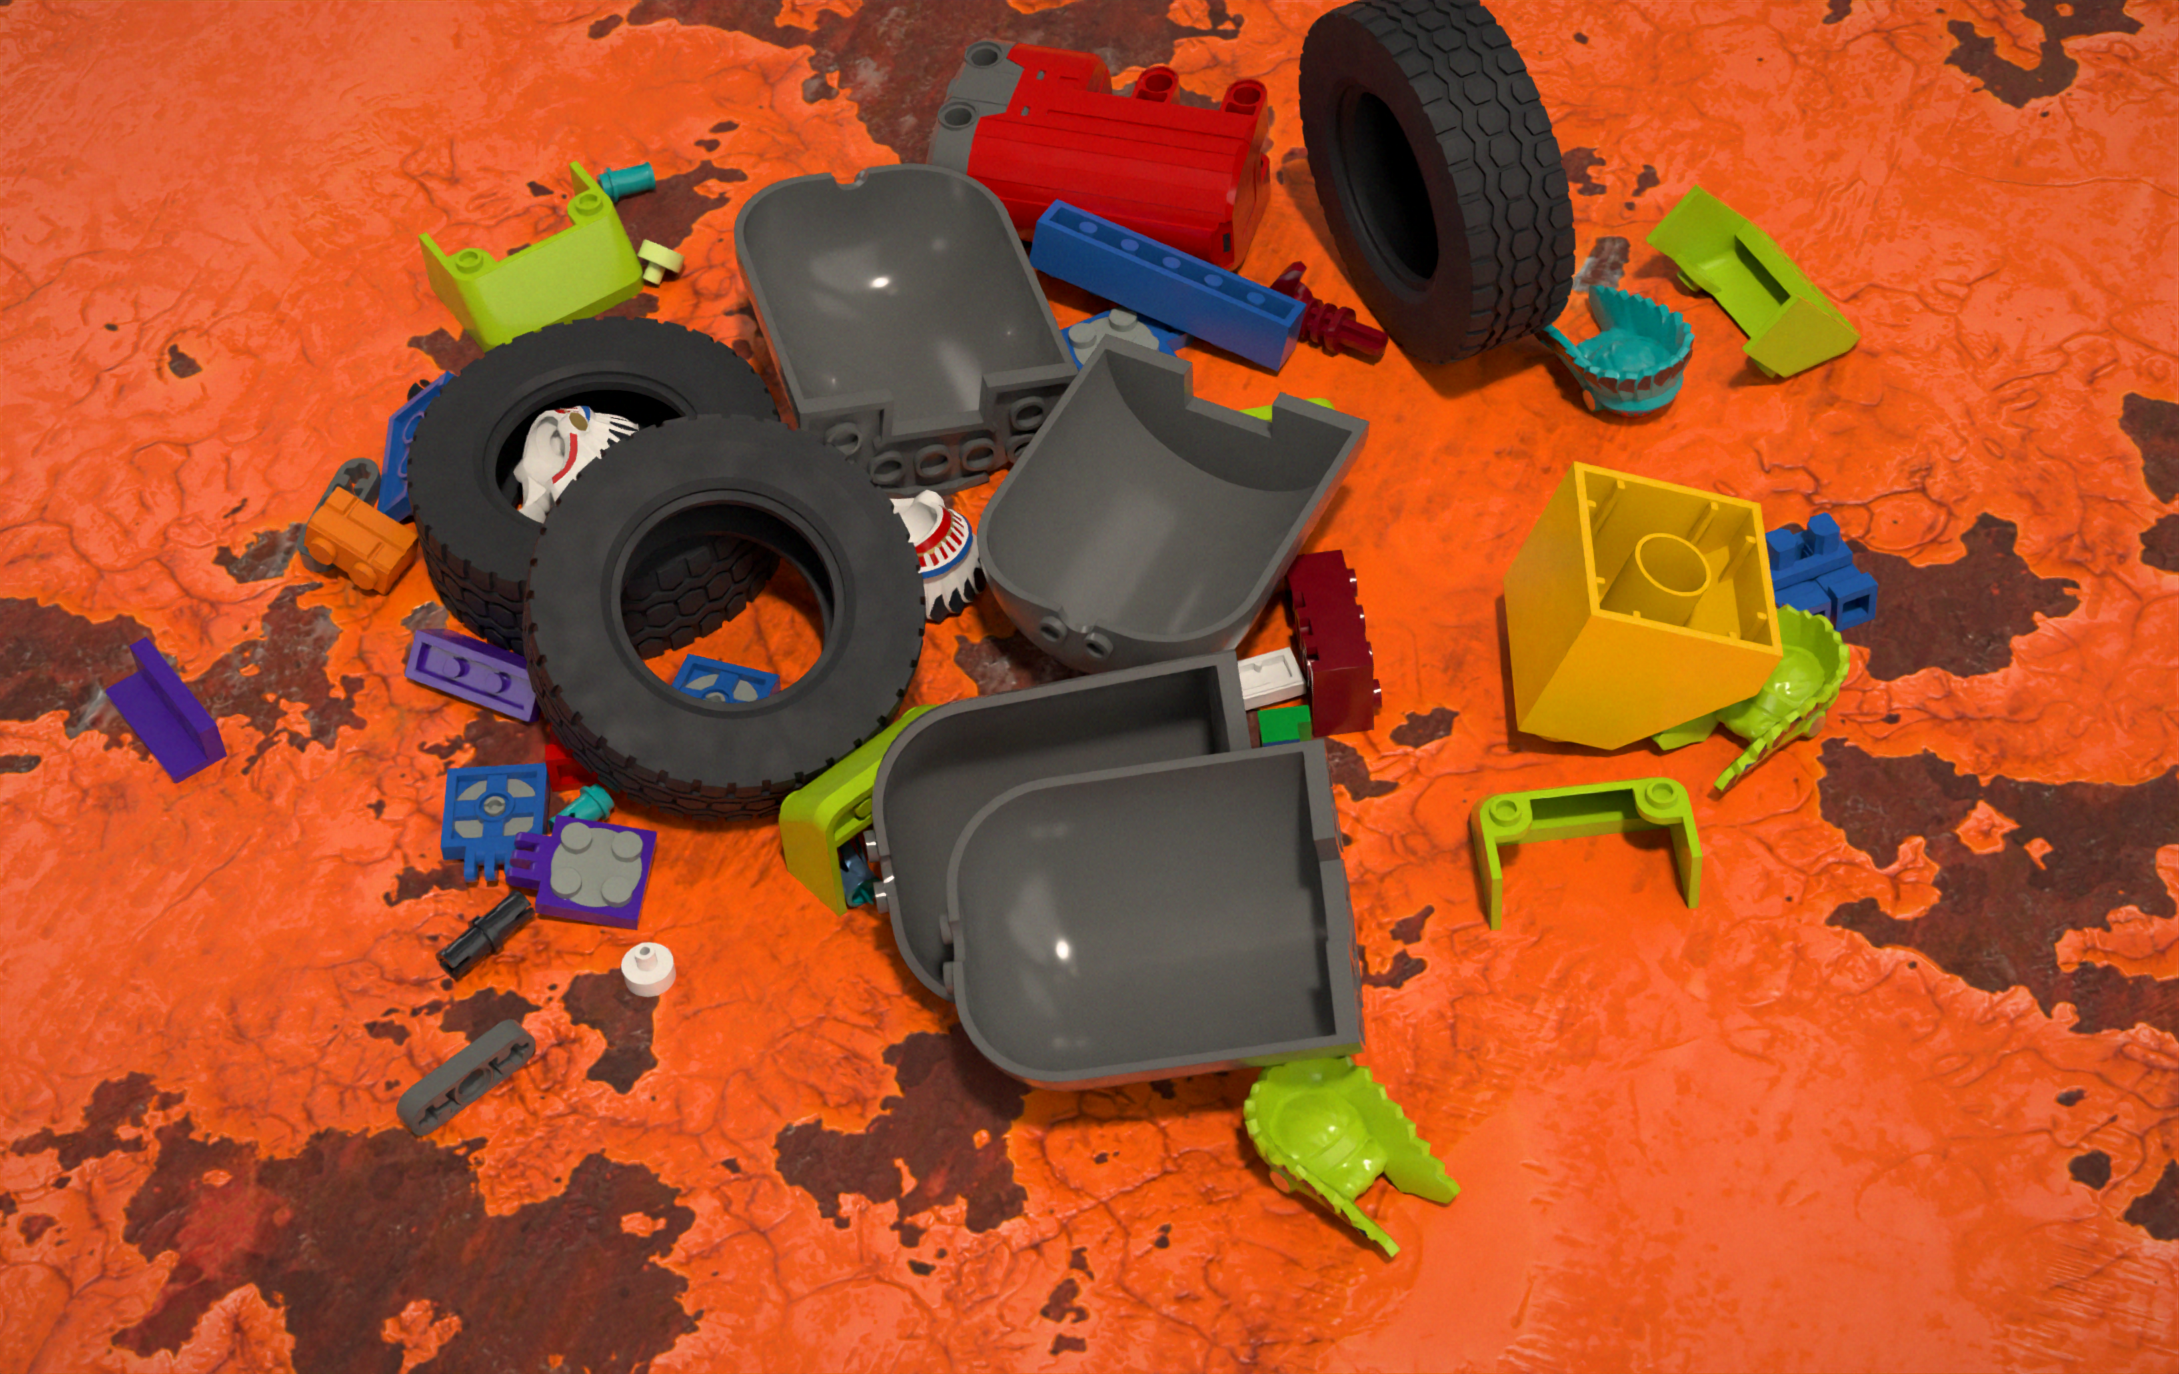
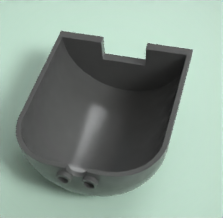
M918 163L868 167L861 170L855 176L854 182L850 184L838 183L831 172L804 175L781 180L763 188L744 204L737 215L734 226V246L738 269L797 427L819 437V443L824 446L828 442L848 455L847 461L851 465L854 462L860 465L873 478L874 487L880 485L889 499L915 498L925 490L936 492L939 496L949 495L990 480L988 472L1008 461L1016 463L1079 373L1004 204L989 188L974 178L952 169Z
M1105 334L982 512L977 529V546L986 581L1004 613L1022 634L1052 658L1085 675H1094L1235 649L1254 625L1359 458L1367 441L1370 422L1282 392L1279 393L1272 404V422L1195 397L1193 394L1192 362Z
M1234 649L959 699L944 703L921 714L896 736L885 752L876 773L872 792L874 830L865 831L864 838L869 863L880 862L883 881L873 883L878 913L889 912L895 940L903 959L914 975L928 989L943 999L956 1004L954 994H947L943 974L944 962L954 961V944L944 945L940 930V912L948 911L946 879L952 851L960 834L972 817L982 807L1003 792L1034 780L1252 749L1236 651Z
M1324 738L1043 778L1013 787L982 807L965 826L954 846L946 879L948 911L940 912V930L944 945L954 944L955 956L954 961L944 962L943 964L946 991L948 995L954 994L961 1023L980 1053L998 1070L1020 1083L1034 1088L1059 1092L1092 1090L1365 1053L1366 1030L1362 1012L1364 1003L1349 881L1347 880L1345 862L1341 856V853L1344 852L1338 810H1336L1334 793L1331 788L1333 787V781Z

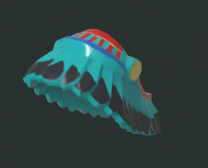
M1589 285V302L1601 328V332L1591 339L1586 338L1575 346L1552 325L1534 333V336L1542 344L1555 352L1558 361L1564 364L1583 389V400L1589 410L1596 412L1606 409L1615 415L1630 419L1647 417L1673 400L1682 387L1684 380L1683 371L1692 357L1693 350L1691 348L1695 335L1690 332L1692 325L1683 322L1682 313L1677 311L1670 313L1667 305L1661 304L1656 306L1651 298L1643 299L1640 294L1629 296L1626 289L1618 292L1614 287L1605 288L1603 285Z

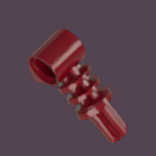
M1302 261L1293 262L1288 265L1270 286L1272 290L1307 304L1299 333L1300 337L1305 339L1311 338L1313 342L1318 344L1325 343L1327 349L1335 353L1343 351L1346 346L1373 356H1381L1385 352L1389 340L1386 332L1356 322V313L1351 308L1342 306L1338 309L1334 304H1324L1322 300L1313 297L1309 288L1300 282L1307 269Z

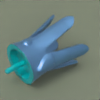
M857 836L855 841L859 856L849 840L839 846L844 857L840 861L844 895L848 905L851 907H858L867 902L873 905V898L875 897L873 883L881 881L869 868Z

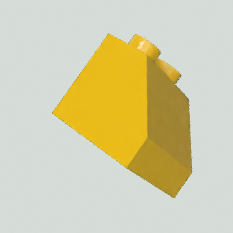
M1573 461L1503 577L1518 731L1536 734L1547 741L1557 743L1569 741L1608 750L1617 749L1756 696L1783 658L1761 505L1757 502Z

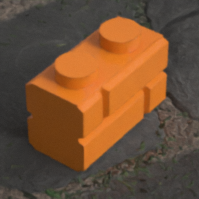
M340 486L332 492L324 505L311 517L306 527L304 546L308 548L309 553L315 560L325 565L333 563L346 571L350 579L357 586L366 590L374 588L383 595L389 592L398 581L399 576H402L414 561L419 544L418 534Z

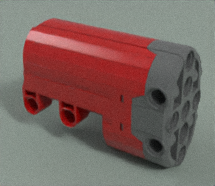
M982 38L968 46L965 50L962 65L956 76L949 83L944 105L938 110V119L931 136L926 164L963 173L989 188L1004 204L1020 241L1033 242L1038 219L1058 199L1232 272L1243 262L1271 195L1270 161L1264 153L1260 152L1268 131L1267 88L1258 80L1241 79L1230 84L1219 111L1180 105L1179 76L1177 72L1166 66H1154L1147 68L1140 74L1131 97L1112 95L1110 70L1098 54Z

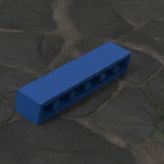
M1058 199L1051 204L1036 224L1029 261L1033 268L1041 270L1053 278L1062 279L1087 290L1093 295L1102 296L1127 307L1133 312L1142 313L1168 324L1175 330L1194 335L1210 342L1215 347L1229 350L1252 360L1260 366L1269 367L1276 371H1279L1296 348L1307 307L1306 303Z

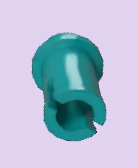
M649 161L612 171L610 167L605 168L604 173L597 175V184L613 203L618 202L621 196L656 189L655 176Z
M595 783L590 788L583 786L579 791L580 796L557 814L597 821L600 818L607 820L610 817L609 810L614 807V802L610 795L599 784ZM556 816L548 820L551 830H553Z

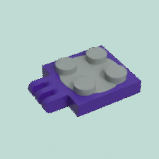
M556 815L551 836L528 832H518L516 834L514 846L517 850L512 851L509 861L514 867L508 868L505 881L513 886L538 890L535 913L637 930L656 848L657 832Z

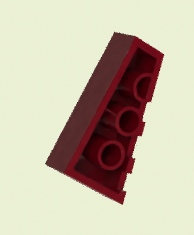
M1342 549L1297 555L1284 575V590L1300 669L1306 681V699L1309 706L1314 738L1374 730V709L1382 708V696L1379 680L1373 677V652L1371 643L1366 640L1365 636L1366 624L1362 604L1357 605L1355 597H1358L1355 569H1347Z

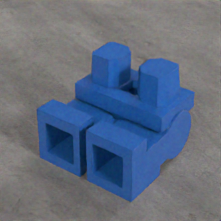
M1824 512L1810 517L1807 523V530L1792 534L1790 530L1782 528L1765 533L1776 609L1789 604L1797 611L1807 609L1812 615H1823L1828 618L1837 632L1875 619L1878 583L1868 572L1861 574L1852 563L1853 553L1842 540L1840 527L1830 514Z

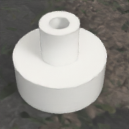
M641 943L631 948L622 960L621 967L625 984L632 993L638 996L652 997L660 995L667 991L675 981L676 969L673 956L669 949L661 944Z

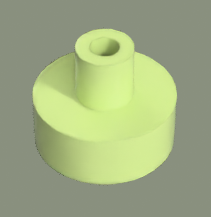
M646 239L643 240L637 255L649 261L643 278L658 285L666 269L679 274L686 258L675 251Z

